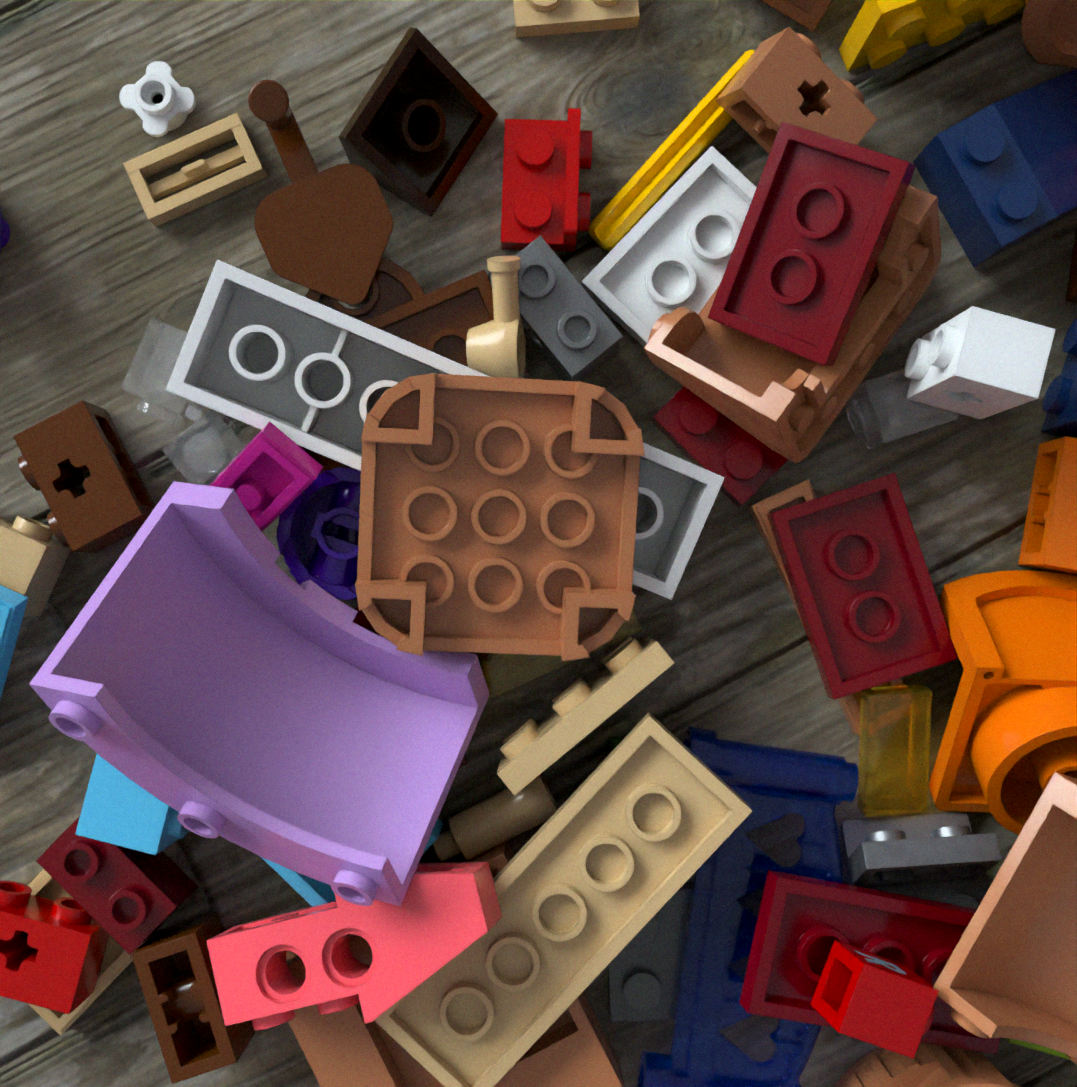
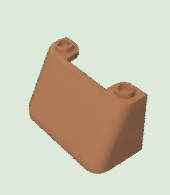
M908 185L833 366L821 365L707 318L719 286L699 314L687 307H678L671 313L663 314L651 329L648 343L644 347L645 352L654 365L771 450L794 463L801 462L820 441L931 284L937 272L942 252L937 196Z

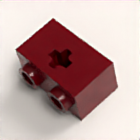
M79 816L36 862L130 955L154 934L199 887L163 851L157 855H152L75 835Z

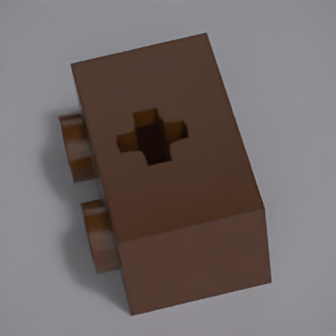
M82 400L13 436L23 455L18 458V465L23 476L35 490H41L52 511L47 514L50 529L57 540L65 547L70 546L73 552L97 553L132 535L141 528L156 507L106 409ZM81 470L90 471L91 476L84 480ZM83 483L86 493L78 492L77 486Z
M217 911L156 931L131 954L172 1084L237 1063L255 1035L251 1020L229 1026L224 1024L206 942L223 932Z

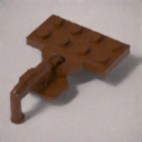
M268 79L254 84L248 95L249 108L255 117L265 121L292 182L291 185L267 195L258 205L254 217L257 237L272 270L281 278L310 289L306 294L308 299L468 367L466 356L468 330L494 320L492 286L485 269L425 295L411 273L390 259L382 258L392 234L394 223L373 175L361 166L348 163L339 164L319 172L289 106L288 93L284 87L278 82ZM371 285H372V289H373V290H372L371 298H370V300H369V296H370V291H369V290H370ZM339 301L357 309L346 308ZM525 368L524 379H531L527 368ZM299 446L323 466L319 474L324 473L322 471L337 467L352 468Z

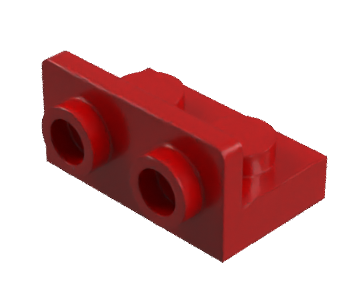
M568 108L567 121L505 119L501 249L523 250L541 236L553 251L575 252L577 231L589 232L591 194L589 192H578L579 169L591 170L592 130H580L581 108Z

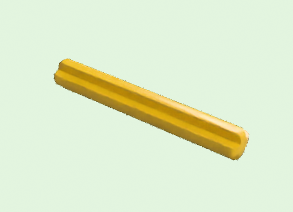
M755 50L746 51L593 219L588 233L599 246L607 251H611L663 197L733 119L716 102V99Z

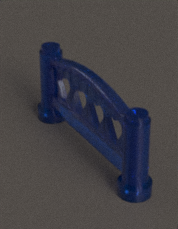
M689 726L686 730L683 744L750 805L752 812L695 872L671 1054L643 1051L639 1063L636 1087H801L800 1076L811 1056L822 1027L821 1025L779 1019L776 1030L770 1034L771 1039L775 1043V1052L765 1062L752 1060L720 1032V1030L754 1015L749 1014L739 1003L744 979L728 965L750 955L758 918L736 899L765 886L768 870L843 884L841 848L835 809L836 805H840L842 801L853 802L858 788V767L856 763L846 762L843 756L717 739L716 730ZM788 813H797L802 816L805 827L803 833L796 839L801 848V856L798 862L792 866L785 867L779 865L745 835Z

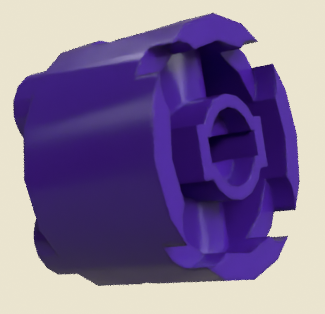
M337 467L322 471L324 473L319 474L279 515L276 539L280 555L284 556L285 563L290 569L288 571L298 584L301 585L302 582L312 580L337 599L356 600L355 582L357 580L361 471Z

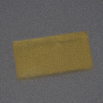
M923 684L872 687L861 691L857 808L865 817L927 812L932 691Z

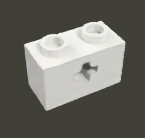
M971 306L922 336V339L918 338L914 342L905 364V377L911 378L906 399L978 419H983L1038 399L1056 329Z

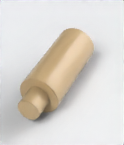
M540 774L516 795H513L509 788L448 818L450 829L439 834L438 839L433 843V847L442 862L461 852L469 861L547 821L558 810V807L544 778Z

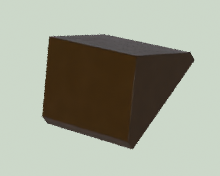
M410 27L338 137L350 164L363 167L373 175L379 186L423 214L432 217L498 116V113L417 28Z

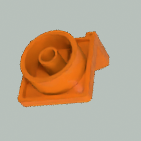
M1032 570L996 571L967 576L944 585L939 604L951 640L963 667V673L929 781V789L935 807L938 810L991 813L1000 825L1019 835L1054 772L1077 779L1076 575Z

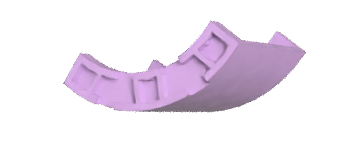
M173 481L29 685L52 710L48 718L56 729L73 739L84 741L98 755L130 780L178 811L177 819L179 823L189 831L205 838L213 839L221 836L267 860L331 885V889L336 895L350 903L370 906L375 899L401 907L490 695L477 654L423 651V656L396 650L397 646L386 638L353 622L358 611L329 594L312 580L302 582L300 586L275 564L280 552L255 524L234 489Z

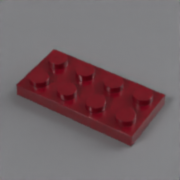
M768 870L739 1003L749 1014L832 1027L810 1003L834 940L903 964L934 986L977 909ZM937 996L934 1003L932 1024L927 1033L922 1036L920 1042L997 1055L1000 1038L989 1037L985 1039L968 1032L950 1016L949 1011L952 1007Z

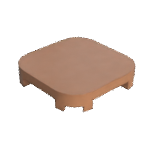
M436 373L410 376L384 391L366 415L360 440L362 441L358 563L355 588L359 611H363L373 629L396 645V650L423 656V651L551 655L561 656L562 661L588 658V653L610 641L625 620H630L636 595L632 592L639 470L640 456H645L641 428H638L625 404L606 391L604 387L581 381Z

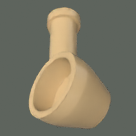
M518 256L491 257L487 259V269L491 272L494 320L468 330L466 340L467 364L469 368L490 377L524 378L526 368V335L522 316H520L518 270L521 269V258Z

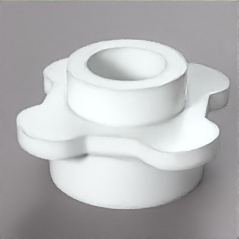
M163 61L151 62L146 68V74L135 84L123 86L119 95L121 105L128 111H135L143 120L145 132L153 137L164 136L168 131L181 126L186 120L187 115L194 110L196 105V97L192 90L188 87H181L174 80L171 67ZM155 95H163V100L161 103H153V97Z

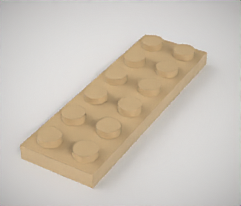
M648 712L493 878L502 918L486 934L374 1021L444 1087H494L752 812L750 805Z

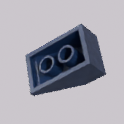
M1077 69L997 101L938 133L913 161L930 193L937 196L938 207L973 268L1077 211Z

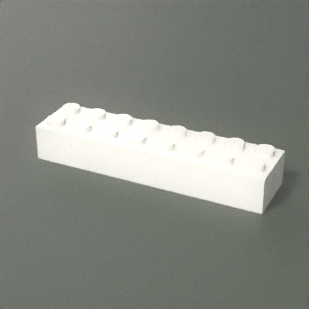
M217 259L165 390L261 430L270 421L297 445L361 471L362 441L360 440L366 415L384 391L410 376L431 373L470 376L488 375ZM643 443L645 456H640L632 584L672 600L725 477Z

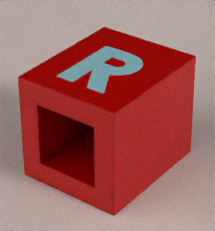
M834 940L810 1005L838 1033L914 1059L922 1036L927 1033L932 1024L934 1003L939 990L903 964Z

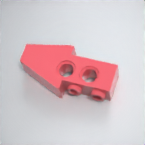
M489 862L419 863L401 907L375 899L370 906H360L350 903L335 894V901L240 924L207 940L225 1026L252 1020L254 1030H263L295 1018V1009L317 1004L318 1013L324 1015L347 1009L359 1002L364 1022L374 1021L486 934L502 918ZM351 934L361 936L370 945L372 950L371 965L363 964L353 956L349 945ZM287 951L297 954L302 959L306 969L305 980L295 977L288 969L286 962Z

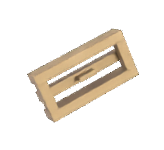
M238 112L123 163L145 214L155 227L268 177ZM233 139H236L238 145L205 160L199 159L182 167L180 171L148 185L146 178ZM243 161H246V163H243V164H241V165H239V166H237V167H235V168H232V169H230V170H228V171H226V172H223V173H221V174H219V175H217V176H214V177H212V178H210V179H208V180H205V181H203V182H201V183H199V184H197V185H194V186H192V187H190V188H188V189H185V190H183V191H181V192H179V193H176V194H174V195H172V196H170V197H167V198H165V199H163V200H161V201L156 202V200H158V199H160V198H163V197H165V196H167V195H169V194H172V193H174V192H176V191H178V190H181V189H183V188H185V187H187V186H189V185H192V184H194V183H196V182H198V181H201V180H203V179H205V178H207V177H210V176H212V175H214V174H216V173H219V172H221V171H223V170H225V169H228V168H230V167H232V166H234V165H236V164H239V163H241V162H243Z

